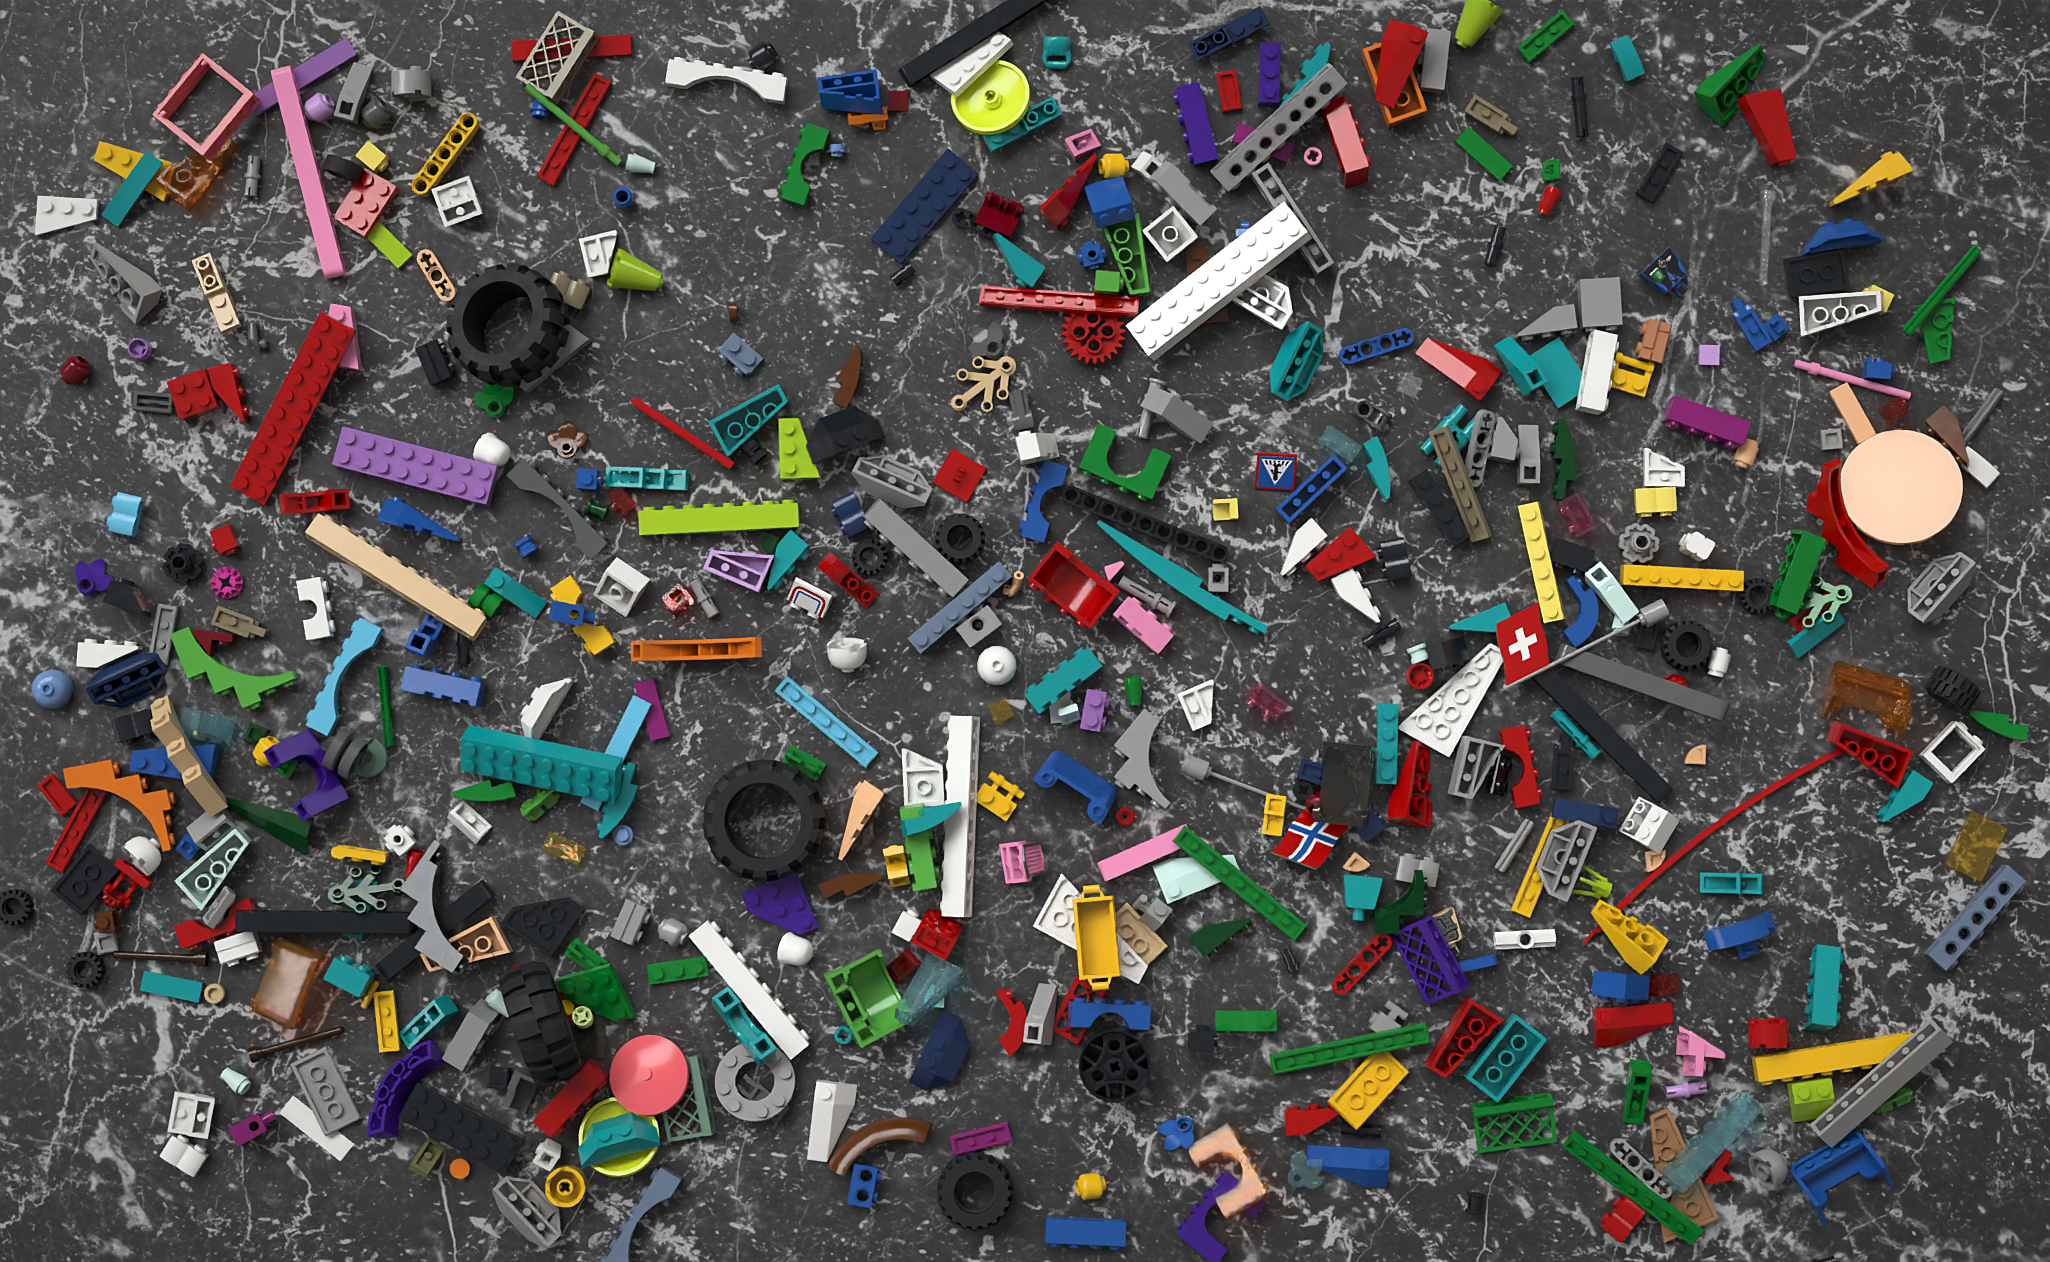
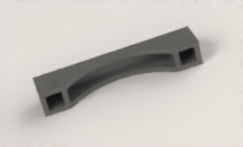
M523 458L506 476L519 489L542 494L558 504L566 513L573 526L576 546L593 561L609 545L606 541L608 536L602 530L597 532L592 527L595 523L588 516L583 518L578 513L581 509L573 501L569 504L564 499L567 495L559 487L555 490L550 485L553 481L545 473L541 476L537 471L539 467L531 459L527 461Z

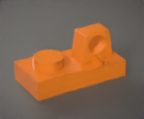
M882 107L883 115L848 111L849 125L860 127L865 125V123L871 122L874 131L886 129V120H888L887 107Z

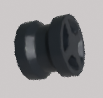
M1300 780L1293 785L1292 793L1299 800H1307L1313 793V787L1308 781Z

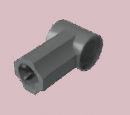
M1026 390L1009 392L1015 431L1033 428L1034 422L1032 412L1029 410Z

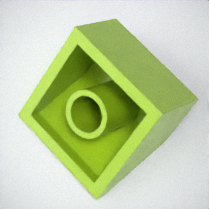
M1827 1076L1787 1082L1793 1122L1817 1119L1834 1104L1832 1079Z

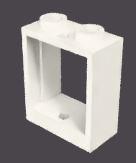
M1951 721L1918 755L1946 783H1953L1985 750L1982 746L1983 742L1977 736H1971L1967 732L1968 727L1961 721ZM1954 730L1973 750L1951 772L1932 751Z

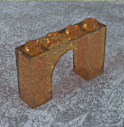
M1228 1124L1196 1141L1188 1149L1198 1169L1222 1156L1233 1157L1241 1163L1243 1175L1240 1183L1234 1189L1215 1199L1226 1220L1233 1218L1269 1197L1266 1192L1269 1190V1187L1264 1179L1259 1180L1257 1176L1259 1170L1256 1164L1249 1162L1247 1158L1250 1155L1244 1144L1240 1146L1237 1141L1240 1138L1235 1127L1231 1129Z

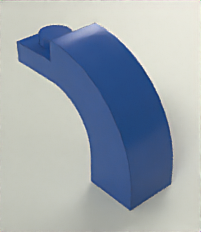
M1570 576L1564 582L1577 599L1579 613L1573 624L1561 631L1570 646L1576 648L1593 632L1598 620L1599 607L1593 589L1588 588L1584 591L1582 589L1584 585L1578 577Z
M426 613L417 631L412 630L405 645V650L427 658L436 646L445 624Z
M1767 911L1736 923L1713 927L1704 931L1703 934L1708 950L1712 951L1762 938L1775 931L1776 928L1771 911Z

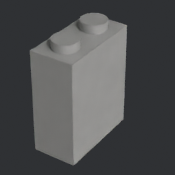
M1620 277L1580 279L1577 281L1580 329H1585L1586 332L1598 330L1597 328H1605V331H1616L1617 327L1623 325Z

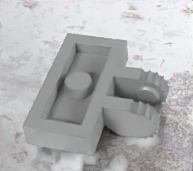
M224 886L221 892L216 891L214 893L215 901H209L206 905L208 911L202 919L211 928H214L216 924L222 921L227 908H230L235 902L236 895L227 886Z

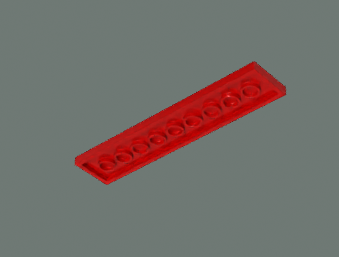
M322 311L319 313L230 487L262 505H267L357 332L355 329Z

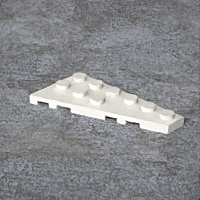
M1489 643L1398 726V729L1450 757L1503 662L1500 649Z
M1062 873L1033 927L1077 950L1072 899L1081 898V893ZM1117 933L1121 975L1139 984L1148 965Z

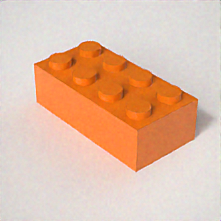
M1381 43L1364 48L1361 51V56L1375 95ZM1411 70L1393 109L1379 103L1387 128L1425 115L1427 112L1413 70Z

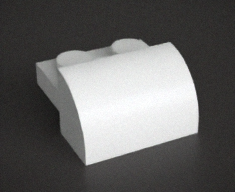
M470 176L431 189L445 227L483 214L481 203Z
M175 1091L167 1132L208 1139L215 1098L198 1093L191 1094Z

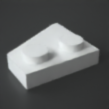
M617 230L579 239L588 278L609 273L618 234Z
M1649 448L1643 449L1644 487H1685L1684 466L1652 452Z
M1213 679L1177 694L1192 731L1211 723Z

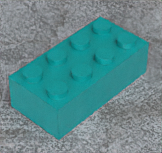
M1512 1013L1463 1076L1498 1103L1547 1039L1516 1014Z

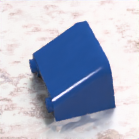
M1061 751L1051 752L1033 781L1042 787L1053 786L1058 778L1091 799L1088 804L1087 814L1092 820L1101 824L1117 797L1116 788Z

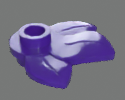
M97 559L89 565L80 560L75 567L74 572L78 579L77 589L84 595H91L96 590L104 591L108 588L110 580H114V577L105 574L106 565L103 559ZM89 581L91 583V587L89 589H86L85 583Z

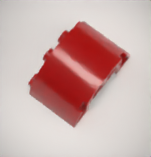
M1058 541L1028 578L1030 581L1028 585L1033 590L1043 592V598L1050 604L1055 602L1059 605L1060 608L1058 610L1067 617L1070 614L1076 618L1075 623L1083 629L1086 627L1091 629L1120 592L1119 589L1090 569Z

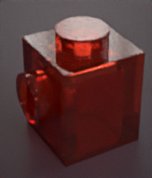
M1900 396L1892 398L1877 408L1888 425L1895 423L1910 412L1907 401L1904 398H1900Z

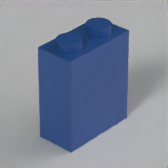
M1122 176L1084 186L1086 199L1097 229L1135 218L1133 204Z

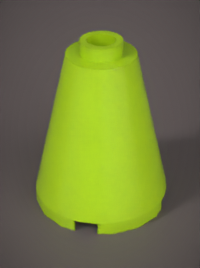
M1466 0L1454 37L1458 39L1456 43L1465 49L1467 46L1472 47L1501 16L1504 9L1494 5L1489 0Z
M618 248L610 269L611 277L610 279L608 278L606 285L613 288L656 291L657 288L661 289L664 277H661L660 271L625 250Z

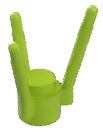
M1583 864L1582 869L1597 879L1593 882L1581 877L1580 881L1591 885L1594 892L1573 889L1571 893L1592 896L1598 899L1601 896L1607 898L1612 890V883L1607 882V878L1600 876Z

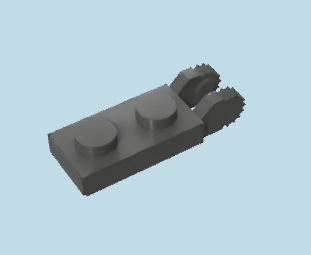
M747 1074L743 1078L754 1087L753 1091L749 1093L742 1085H736L737 1090L750 1101H759L771 1093V1091L762 1084L757 1083ZM787 1106L780 1114L771 1119L778 1124L790 1107Z

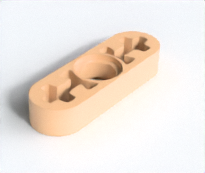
M424 249L420 251L417 255V262L436 294L442 301L451 302L456 294V289L437 257L430 250ZM423 255H431L429 261L434 267L430 268L426 262L422 263ZM436 270L442 273V278L439 281H433L431 278L432 273ZM444 283L448 290H452L450 297L442 296L444 290L441 286L438 289L436 286Z

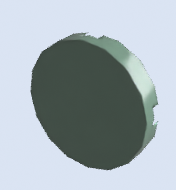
M364 738L369 741V746L355 773L362 777H373L381 773L386 767L388 753L384 745L377 739Z

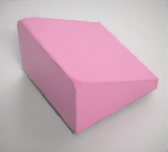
M1120 561L1104 567L1108 581L1124 566V562Z

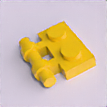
M992 771L988 778L994 783L991 787L986 783L982 785L977 793V802L1007 821L1017 806L1011 799L1013 796H1016L1021 800L1025 793L1019 789V786L1016 784L1012 785L1004 779V776L1001 774L997 775ZM998 786L1009 792L1006 797L996 791Z

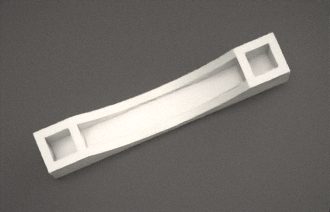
M674 57V60L669 59L665 80L666 85L669 87L688 89L695 84L707 80H731L751 88L765 102L785 103L788 80L787 77H784V74L772 73V75L764 74V71L756 69L748 72L745 71V68L737 66L729 69L725 68V65L718 63L710 66L706 65V62L694 60V63L686 62V59Z

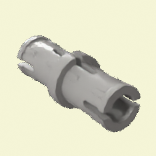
M248 156L247 173L244 176L246 178L244 196L257 197L258 180L261 179V175H259L261 157Z
M697 578L690 582L689 586L697 597L696 601L698 604H701L708 619L718 614L719 611L711 599L712 595L707 592L701 579Z

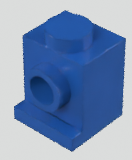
M1872 357L1864 359L1862 379L1888 381L1894 375V365L1886 363L1885 359H1874L1873 362Z

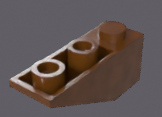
M1943 405L1925 421V430L1932 437L1936 436L1940 440L1939 443L1955 455L1953 457L1960 466L1964 464L1968 468L1969 458L1958 419Z

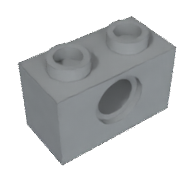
M982 604L973 611L975 615L969 619L966 616L957 623L958 627L956 630L970 648L1002 625L988 605L984 607ZM977 619L984 623L983 628L979 631L972 628L973 621Z

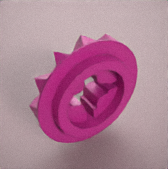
M231 567L219 568L213 573L210 581L214 593L224 599L237 596L243 587L241 574ZM229 577V583H231L233 588L228 586H225V588H223L222 586L224 583L222 582V580H220V578L228 579Z

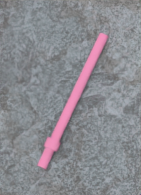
M1797 359L1794 363V367L1806 370L1809 374H1820L1909 400L1911 392L1824 368L1818 363H1807Z

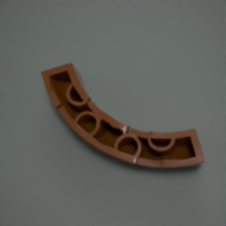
M889 1117L868 1123L854 1131L839 1145L832 1155L827 1168L845 1176L852 1162L863 1151L883 1141L906 1139L923 1144L931 1122L913 1117Z

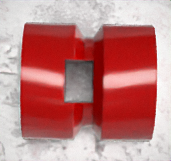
M1424 663L1410 666L1405 674L1407 684L1413 689L1427 688L1431 685L1434 678L1433 670Z

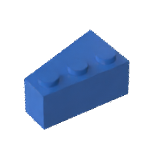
M876 69L817 78L823 109L883 115Z

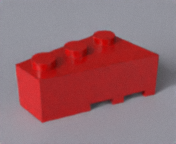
M1349 527L1303 568L1318 582L1371 560L1376 556L1354 530Z

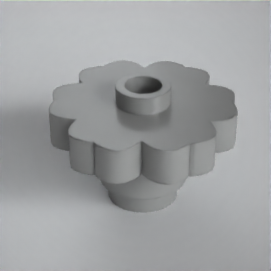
M1633 523L1625 527V534L1620 535L1618 538V547L1623 550L1622 556L1629 562L1637 560L1639 563H1644L1651 560L1653 552L1659 549V538L1654 536L1655 530L1648 524L1640 526L1638 523ZM1636 540L1641 541L1640 547L1637 546Z

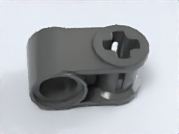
M1362 400L1353 407L1354 416L1379 433H1383V428L1388 419L1393 417L1387 411L1367 400ZM1363 404L1367 407L1368 412L1366 415L1359 413V405Z

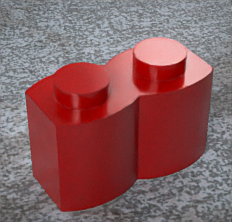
M1625 1195L1623 1197L1619 1196L1613 1203V1210L1610 1213L1606 1212L1600 1219V1222H1602L1600 1227L1620 1243L1645 1214L1641 1207Z

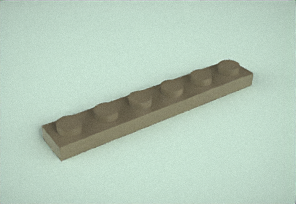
M1449 425L1431 430L1429 432L1430 438L1466 530L1470 535L1471 543L1489 538L1491 536L1490 529Z

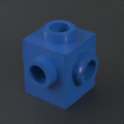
M1094 241L1083 243V247H1080V253H1077L1079 265L1083 264L1084 270L1089 269V271L1100 269L1101 265H1104V259L1107 258L1105 248L1100 247V243H1095ZM1094 251L1096 256L1090 258L1088 253Z

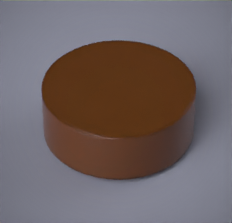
M728 302L730 322L738 320L736 302Z

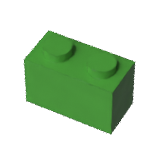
M1096 270L1094 293L1118 295V292L1123 290L1124 278L1120 277V272Z

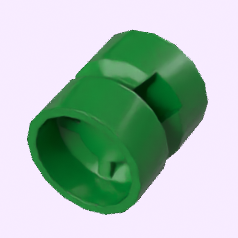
M482 582L472 593L468 604L474 608H481L485 615L492 619L501 609L506 598L497 592L492 593V589Z

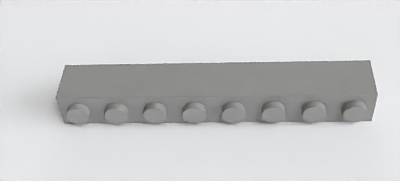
M1930 1019L1813 1121L1810 1126L1831 1148L1834 1147L1953 1041Z

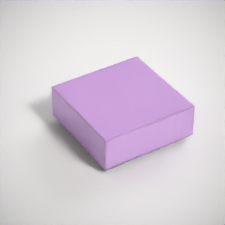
M1699 345L1698 365L1719 366L1720 345Z

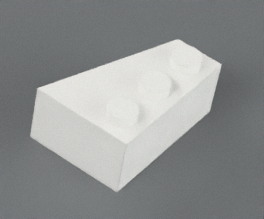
M1029 430L1020 432L1019 436L1016 437V446L1021 465L1060 457L1055 434H1031Z

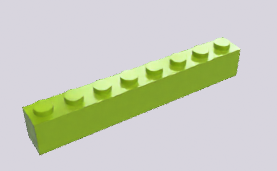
M782 500V504H774V501H762L763 505H755L754 502H742L743 506H735V503H723V507H715V504H703V508H695V505H683V509H675V506H663V510H655V507H643V511H638L639 535L656 536L800 528L799 504L794 503V500Z

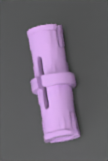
M1706 1081L1689 1084L1682 1082V1085L1666 1086V1098L1683 1096L1689 1098L1690 1095L1706 1094Z

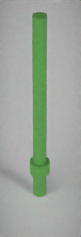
M530 83L526 85L524 89L596 148L598 150L597 153L603 158H608L616 166L620 164L622 160L610 151L611 148L605 143L603 145Z

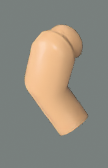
M1016 571L1011 586L1005 584L1002 593L1009 595V597L1014 596L1022 585L1024 574L1021 571Z

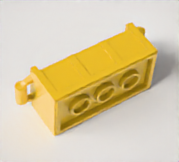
M1100 885L1083 886L1081 898L1072 899L1079 979H1088L1093 991L1109 990L1111 978L1121 976L1114 896H1104ZM1100 893V897L1084 898V894ZM1108 977L1107 982L1092 983V979Z

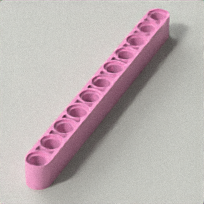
M290 65L271 70L324 276L327 280L346 275L342 253L293 68Z

